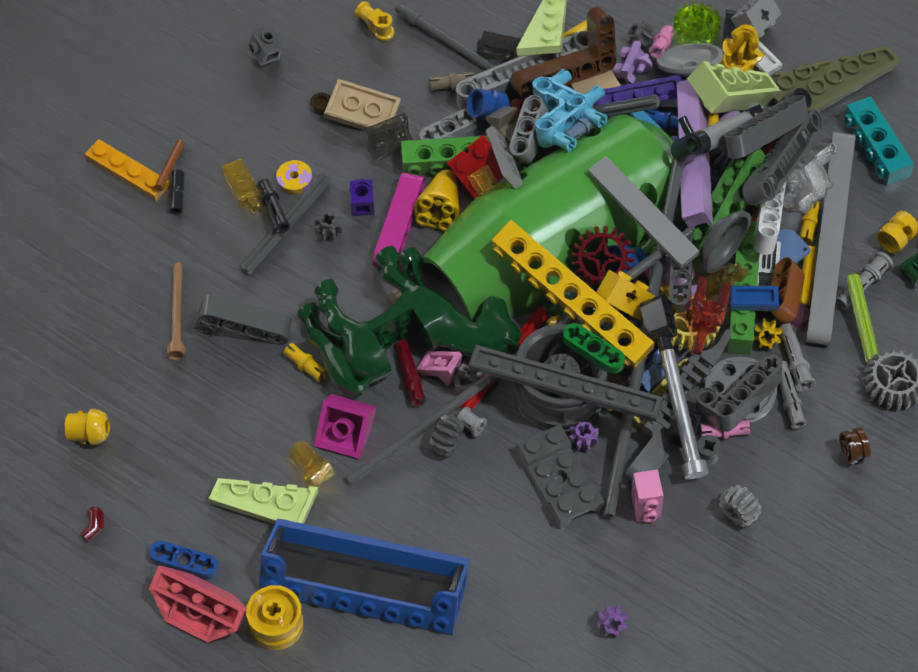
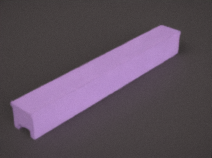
M688 80L678 82V119L687 116L694 132L706 128L708 114L703 101ZM678 121L679 139H680V138H682L683 136H685V134H684V132H683V130H682V127H681V125H680V123H679V121ZM709 151L684 163L681 179L682 219L692 231L699 224L707 223L708 226L713 225Z

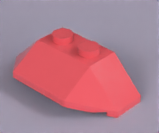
M161 565L158 566L149 587L166 622L206 642L214 641L238 631L247 609L235 595L190 573Z

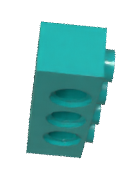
M870 96L848 104L844 115V122L853 131L856 142L859 145L861 144L865 150L868 161H872L878 177L882 178L886 185L911 177L914 163L872 97Z

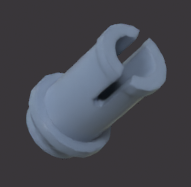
M579 118L576 120V124L563 133L577 140L582 135L589 134L592 125L588 119Z

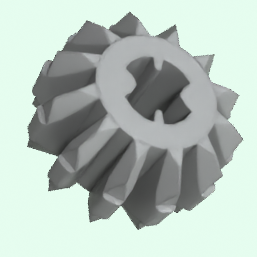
M740 485L732 486L720 498L721 502L719 505L723 509L722 513L726 514L728 519H731L735 525L739 524L741 527L749 526L761 514L760 510L762 507L758 503L759 499L754 497L753 492L750 493L746 487L742 488Z

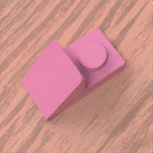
M427 351L416 370L421 375L438 376L449 387L460 369L462 354L460 352Z

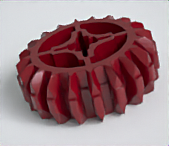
M595 226L594 235L587 229L585 231L588 236L587 239L581 235L578 237L583 242L580 246L576 243L573 245L574 248L579 249V252L571 253L572 257H578V261L572 262L571 265L580 266V269L576 270L575 274L579 275L583 272L585 274L581 278L583 282L590 278L589 287H593L595 281H597V287L599 288L605 278L606 268L610 263H621L619 269L615 272L618 274L619 270L623 272L624 270L629 271L632 269L627 266V262H635L634 258H628V254L634 253V249L626 250L631 241H621L625 237L624 233L616 237V228H613L611 234H609L608 226L603 227V233H600L599 227ZM601 238L599 249L596 252H585L591 242ZM608 239L618 244L622 256L613 255L609 252ZM604 248L605 255L615 259H609L605 261V264L601 265L600 260L591 256H597L598 253L601 255L600 252ZM584 259L596 262L597 277L587 270Z

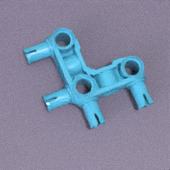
M561 69L551 78H536L532 83L533 94L539 96L548 110L551 111L542 115L535 122L538 145L541 147L557 145L570 152L576 147L577 140L563 132L576 124L577 119L586 118L598 128H601L602 125L604 126L607 122V115L593 109V105L605 96L603 88H598V85H595L585 94H581L564 85L571 80V74L567 70L565 71V69Z

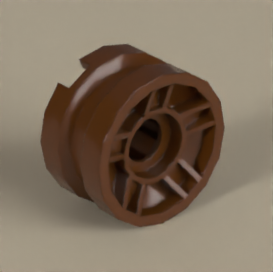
M861 427L852 429V432L846 430L840 433V446L847 463L854 464L859 459L862 461L870 459V444Z

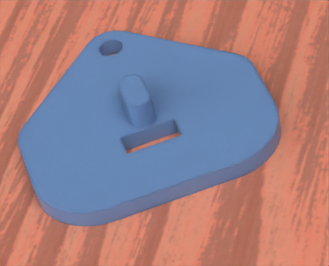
M779 230L777 241L781 242L780 260L789 257L797 263L810 253V247L795 231Z

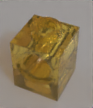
M488 165L467 176L479 197L499 186Z

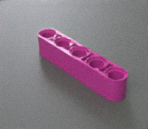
M402 172L374 252L373 266L380 267L375 258L377 253L387 246H394L399 255L403 252L415 218V202L425 187V177Z

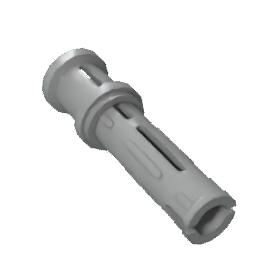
M878 252L875 255V259L863 267L862 274L860 275L863 291L872 283L878 282L881 279V275L894 266L892 259L886 253ZM848 288L836 298V304L843 310H847L852 304Z
M790 323L784 324L779 328H782L781 337L790 360L789 371L794 376L796 382L795 389L798 392L809 391L816 385V381L811 377L809 371L810 364L803 357L794 326Z

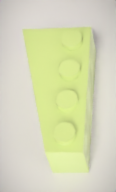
M703 61L687 78L703 101L704 107L711 114L733 110H747L758 104L764 108L780 91L768 73L753 70L744 72L738 67L725 69L722 64L710 66V63L707 61Z

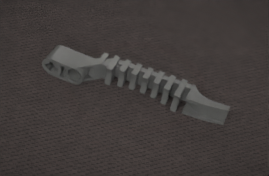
M726 329L713 348L697 351L683 365L679 373L685 395L688 393V390L695 388L697 382L701 381L704 383L706 376L711 374L712 371L710 369L717 362L732 333L729 329ZM668 389L663 395V402L656 422L646 420V424L640 431V433L647 437L648 443L623 474L631 482H633V473L658 470L669 456L663 449L661 437L666 432V429L671 426L668 421L674 415Z

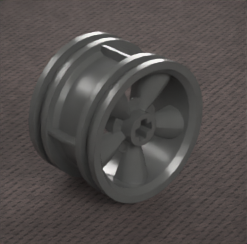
M566 324L550 325L536 330L523 341L517 353L518 357L539 363H545L550 356L559 353L566 354L583 367L580 370V374L607 381V371L565 345L563 331L567 326ZM577 333L575 335L570 334V338L578 337ZM591 344L587 347L588 351L592 353L599 352L601 349L597 344ZM515 383V400L520 413L529 423L544 431L561 424L565 433H570V427H576L579 420L587 423L589 421L593 422L603 408L544 391L543 394L537 388Z

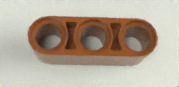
M789 257L781 259L776 264L771 286H778L779 310L770 312L781 324H788L796 317L805 278L804 272Z

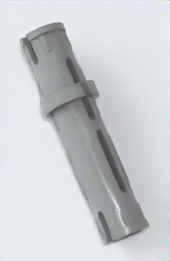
M782 361V381L779 384V388L784 400L783 408L788 413L792 429H801L807 424L801 409L803 404L797 396L788 363Z

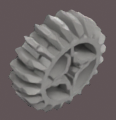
M892 348L888 354L883 349L880 355L875 354L872 360L867 362L862 382L866 386V393L871 394V401L878 399V406L884 403L887 404L888 410L891 406H895L897 411L901 409V405L908 409L911 404L916 405L918 403V358L913 360L912 352L905 355L903 349L899 353H895Z

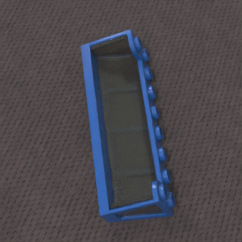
M278 518L261 554L259 589L270 585L283 586L290 589L298 596L299 601L303 603L453 635L468 580L470 559Z

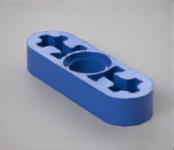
M157 541L149 549L151 561L157 566L161 565L190 573L204 580H211L218 575V561L212 555L166 541ZM165 550L166 555L162 554L161 557H157V553ZM183 555L191 558L190 563L187 565H180L177 563V560ZM208 563H210L212 568H208L207 571H204L203 566H207Z

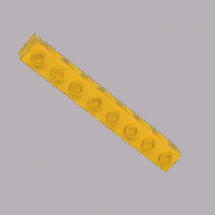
M510 220L492 239L493 251L501 259L507 258L511 262L510 266L518 274L523 272L529 277L528 282L537 290L539 288L547 293L545 296L554 305L559 303L564 308L563 312L570 319H577L584 328L622 351L625 356L624 365L626 367L630 365L635 369L654 349V342L514 221ZM516 246H521L524 248V251L520 254H515L512 252V249ZM533 261H539L542 264L538 269H532L529 265ZM551 276H556L560 280L557 284L552 285L547 282V279ZM573 291L577 294V297L573 300H568L564 297L565 294ZM586 307L595 309L592 315H585L582 311ZM604 322H609L613 325V328L609 331H604L600 326ZM626 337L631 340V343L628 346H621L618 341Z

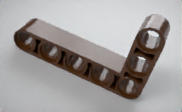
M595 6L591 8L586 17L588 48L518 70L511 75L510 85L521 97L527 98L534 95L532 83L536 78H551L561 69H565V71L567 70L571 74V80L564 84L565 86L612 70L617 61L614 19L602 7Z

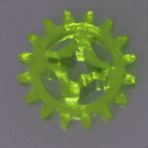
M693 1L692 6L685 3L684 9L678 8L677 14L674 15L673 28L677 30V36L683 35V41L690 39V43L693 44L695 41L702 43L703 40H706L709 43L711 42V37L716 38L717 33L720 32L721 16H718V10L712 11L711 4L706 7L703 1L700 5Z

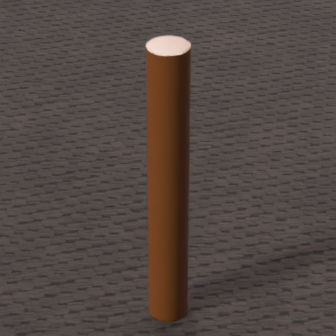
M179 139L176 141L154 186L157 191H163L185 145L183 140Z

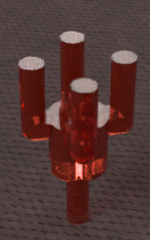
M699 277L690 314L693 320L692 328L697 330L692 350L696 355L702 354L707 334L714 333L716 327L723 324L732 285L728 282L722 284L718 302L715 303L711 300H704L708 278Z

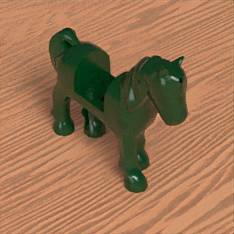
M387 246L377 253L375 260L382 268L380 272L382 280L395 287L402 295L385 312L372 320L358 322L349 318L341 311L336 299L339 289L333 279H326L315 287L314 293L319 299L318 305L315 302H308L301 306L297 312L298 318L305 324L309 333L308 342L316 346L321 352L325 370L332 383L348 399H357L367 390L371 383H375L392 374L391 365L384 351L399 340L409 338L414 332H417L423 343L431 351L441 347L452 352H460L462 356L471 358L476 345L514 355L519 350L521 331L511 320L506 302L502 298L488 297L483 303L480 316L476 322H472L460 314L444 296L437 291L425 288L418 274V267L422 257L416 247H410L400 255L394 246ZM397 262H399V264L403 268L402 274L398 269ZM320 311L326 316L330 331L321 322Z

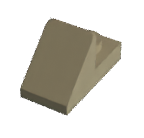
M503 106L486 116V121L491 126H494L506 139L508 145H510L518 121L517 108Z

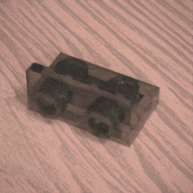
M484 31L481 40L477 42V54L484 59L508 62L520 57L517 56L516 48L521 38Z
M405 113L363 129L365 146L374 161L401 151V141L413 140L409 133L408 118Z

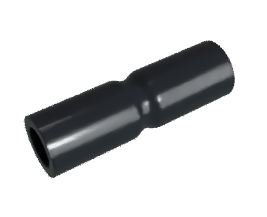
M178 169L171 172L169 212L174 215H179L183 212L185 172Z

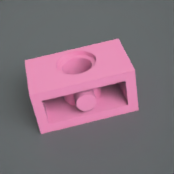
M658 470L633 473L631 498L636 521L653 522L661 518L664 495Z

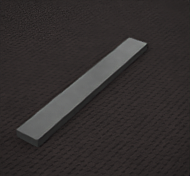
M478 345L475 346L468 365L469 370L654 422L657 420L663 402V397Z

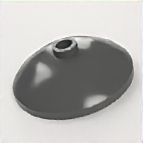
M744 210L733 212L708 229L702 254L703 268L707 272L714 273L720 270L737 252L750 227L751 216Z

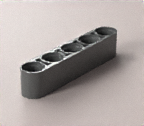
M795 95L786 98L726 132L724 139L728 157L731 159L745 157L809 120L805 96Z

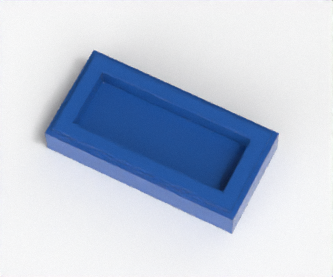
M730 286L731 310L778 311V286Z

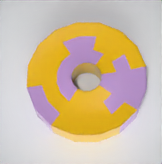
M291 160L278 168L276 180L278 187L284 193L298 195L304 193L312 184L313 176L311 168L306 163Z

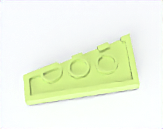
M542 0L516 48L517 56L561 53L567 0Z
M218 478L209 497V503L275 524L278 518L304 524L318 494V487L299 488L297 485L287 484V486H276L273 483L267 482L253 484L250 481Z

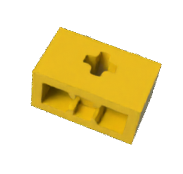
M609 270L596 293L609 304L642 320L641 302L651 299L655 295L647 291L649 286L638 280L635 284L630 281L632 277L619 270L618 274Z

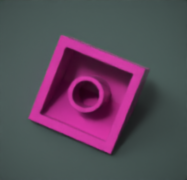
M334 394L329 395L323 401L314 446L360 459L372 430L377 407Z

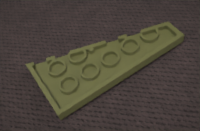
M886 45L862 51L861 54L851 57L844 55L840 56L838 60L829 61L827 59L798 66L795 70L788 72L777 71L770 77L780 91L771 101L776 105L783 96L797 88H803L808 91L812 99L808 111L817 109L821 112L898 67L901 59Z

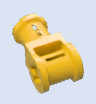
M363 1L357 6L354 16L365 21L368 24L369 30L375 34L378 40L388 41L392 39L394 28L391 26L393 21L390 14L382 12L378 8L374 10L367 1Z

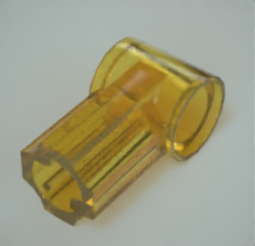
M305 440L295 443L288 452L289 457L303 471L305 479L313 487H319L335 475V471L328 460L324 457L320 458Z

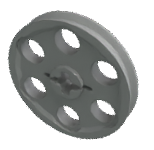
M748 357L724 359L712 367L710 370L712 371L711 374L706 377L705 387L710 388L712 385H720L723 388L720 394L724 396L747 374L746 371L752 369L759 361ZM730 367L734 369L735 374L727 376L722 370ZM777 387L757 405L759 408L758 412L749 413L743 420L748 419L749 423L765 417L774 406Z

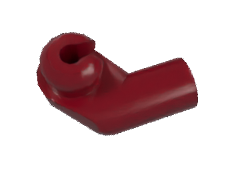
M91 507L87 511L89 526L80 533L82 539L87 543L104 529V513L99 507Z

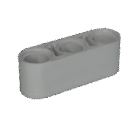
M531 95L525 99L509 145L510 152L521 164H528L534 159L538 148L535 122L545 113H549L545 103L537 95ZM535 107H539L537 111L532 112ZM533 127L531 131L526 132L528 128ZM522 148H526L524 152L518 153Z

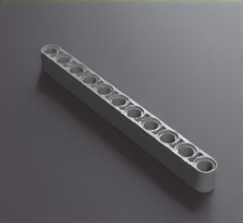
M832 133L806 334L807 343L829 346L831 341L855 135Z

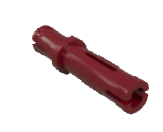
M407 340L398 341L399 344L397 342L394 344V349L396 350L405 379L403 384L408 389L411 404L418 407L422 405L421 401L423 404L427 401L421 386L423 381L418 376L409 342Z

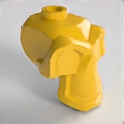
M745 24L732 31V39L726 38L723 42L724 54L720 64L724 65L725 69L738 67L746 72L747 70H753L755 64L763 59L764 54L757 49L759 38L756 29L751 25Z

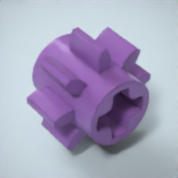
M579 420L576 427H570L571 436L569 440L571 443H575L577 446L576 450L586 449L590 451L592 444H598L597 436L599 429H593L591 421L587 423Z
M606 604L603 612H597L598 617L601 619L597 622V626L599 629L604 628L605 636H608L610 633L619 636V632L622 629H627L624 620L628 619L626 612L620 613L621 608L619 605L609 607ZM611 618H614L615 621H614V622H610V619H611Z

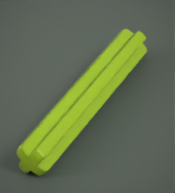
M850 274L846 281L865 360L868 362L872 360L875 354L879 355L860 275Z

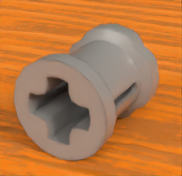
M467 406L457 416L459 420L464 422V427L474 437L479 436L487 424L484 417H478Z

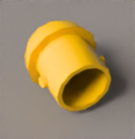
M90 409L88 413H83V410H79L77 413H68L66 416L65 435L68 441H80L81 444H86V441H89L91 445H96L104 442L109 436V418L101 410Z

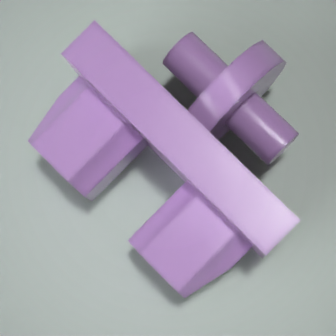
M634 41L632 47H623L620 57L622 62L625 63H616L613 68L615 77L625 79L627 84L635 83L638 74L650 71L653 66L652 61L649 59L650 56L641 50L640 41Z

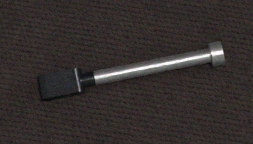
M661 294L641 302L640 308L647 336L654 344H658L686 463L682 465L685 479H695L703 477L709 472L706 460H700L671 338L677 336L672 306L668 297L665 294Z

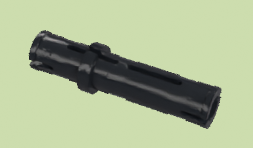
M261 179L257 183V188L261 194V201L267 207L276 231L278 233H286L290 229V223H288L279 203V195L273 190L269 179Z

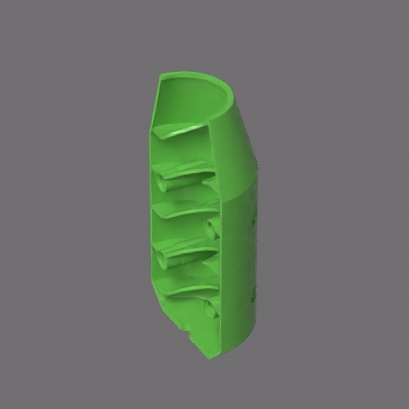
M620 114L607 118L604 126L602 125L601 128L594 126L590 129L589 134H584L578 138L577 145L572 151L568 152L559 147L521 170L519 175L523 185L515 189L506 179L472 200L424 254L419 264L422 270L425 269V265L429 262L435 265L448 278L460 296L469 320L472 322H476L482 312L484 301L490 296L502 298L506 302L510 318L536 311L540 306L545 308L552 306L553 303L545 296L547 293L544 290L534 288L528 282L529 277L523 272L518 274L510 266L511 262L507 258L501 259L494 253L492 239L512 220L574 274L576 270L580 269V266L571 265L572 262L578 261V257H572L571 253L579 252V249L574 248L573 245L574 243L582 245L583 242L578 237L581 235L587 239L588 236L585 233L587 229L594 235L595 226L599 227L600 233H603L604 226H608L609 234H611L613 228H616V237L621 233L625 234V237L621 240L622 242L630 240L631 244L629 246L639 247L649 235L588 173V169L607 156L663 213L674 159L671 154L673 140L658 126L635 117ZM681 184L673 224L676 227L685 222L682 219ZM601 238L591 242L585 252H596L599 249ZM608 239V246L618 245L615 241ZM516 246L512 249V252L515 254H520L524 251V248L521 246ZM604 248L603 251L600 252L601 255L598 253L597 256H591L593 258H597L598 260H600L601 265L602 256L604 254ZM584 259L587 270L597 277L596 262ZM533 261L529 267L538 269L542 264L539 261ZM582 272L576 276L581 279L585 274ZM551 276L547 279V282L554 285L560 279L556 276Z

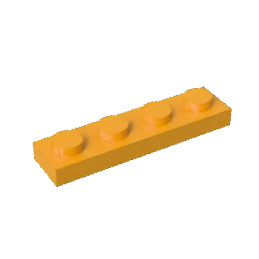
M100 139L85 153L86 160L155 201L170 187L169 180H167L163 191H157L154 186L160 176L159 174Z

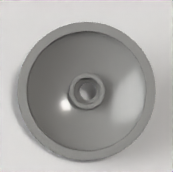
M707 43L677 45L664 50L663 55L656 59L657 66L668 74L688 78L703 61L709 62L710 66L720 64L723 60V51L718 46Z

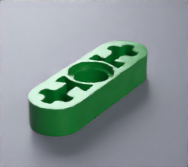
M572 323L564 328L563 341L566 346L609 373L615 374L622 371L625 363V356L622 351L579 324ZM576 333L578 334V337L575 336V337H573V338H570V334H571V335H575ZM591 344H597L601 349L599 352L592 353L588 351L587 347ZM615 358L618 359V363H609V360H614Z

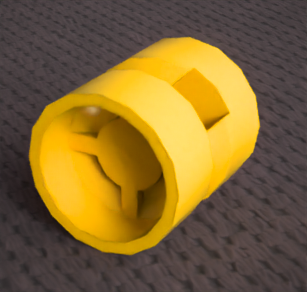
M898 211L876 233L878 243L889 253L898 254L918 234V222L911 214L905 211Z

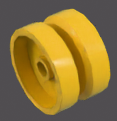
M273 585L261 588L251 596L247 603L246 618L252 639L260 647L268 650H282L292 646L303 632L304 620L298 596L288 588Z

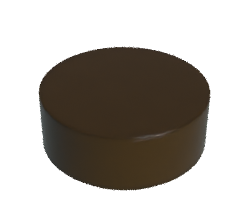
M323 92L314 94L310 99L311 110L315 114L324 115L331 96Z

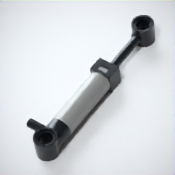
M803 88L795 89L780 100L781 102L791 96L803 95L806 98L807 109L812 103L810 94ZM758 104L742 113L696 132L693 131L687 116L679 118L678 121L685 136L672 143L671 154L673 158L683 163L725 145L724 134L762 113L761 105Z

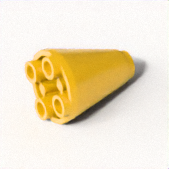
M447 169L440 171L418 196L414 205V213L418 224L446 231L459 216L458 185L453 171Z

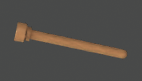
M176 262L173 265L172 339L166 349L167 358L173 361L184 359L186 350L181 341L183 266L180 262Z

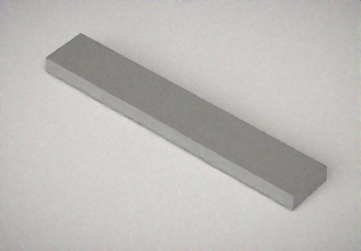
M607 156L588 169V173L681 269L699 255V250Z

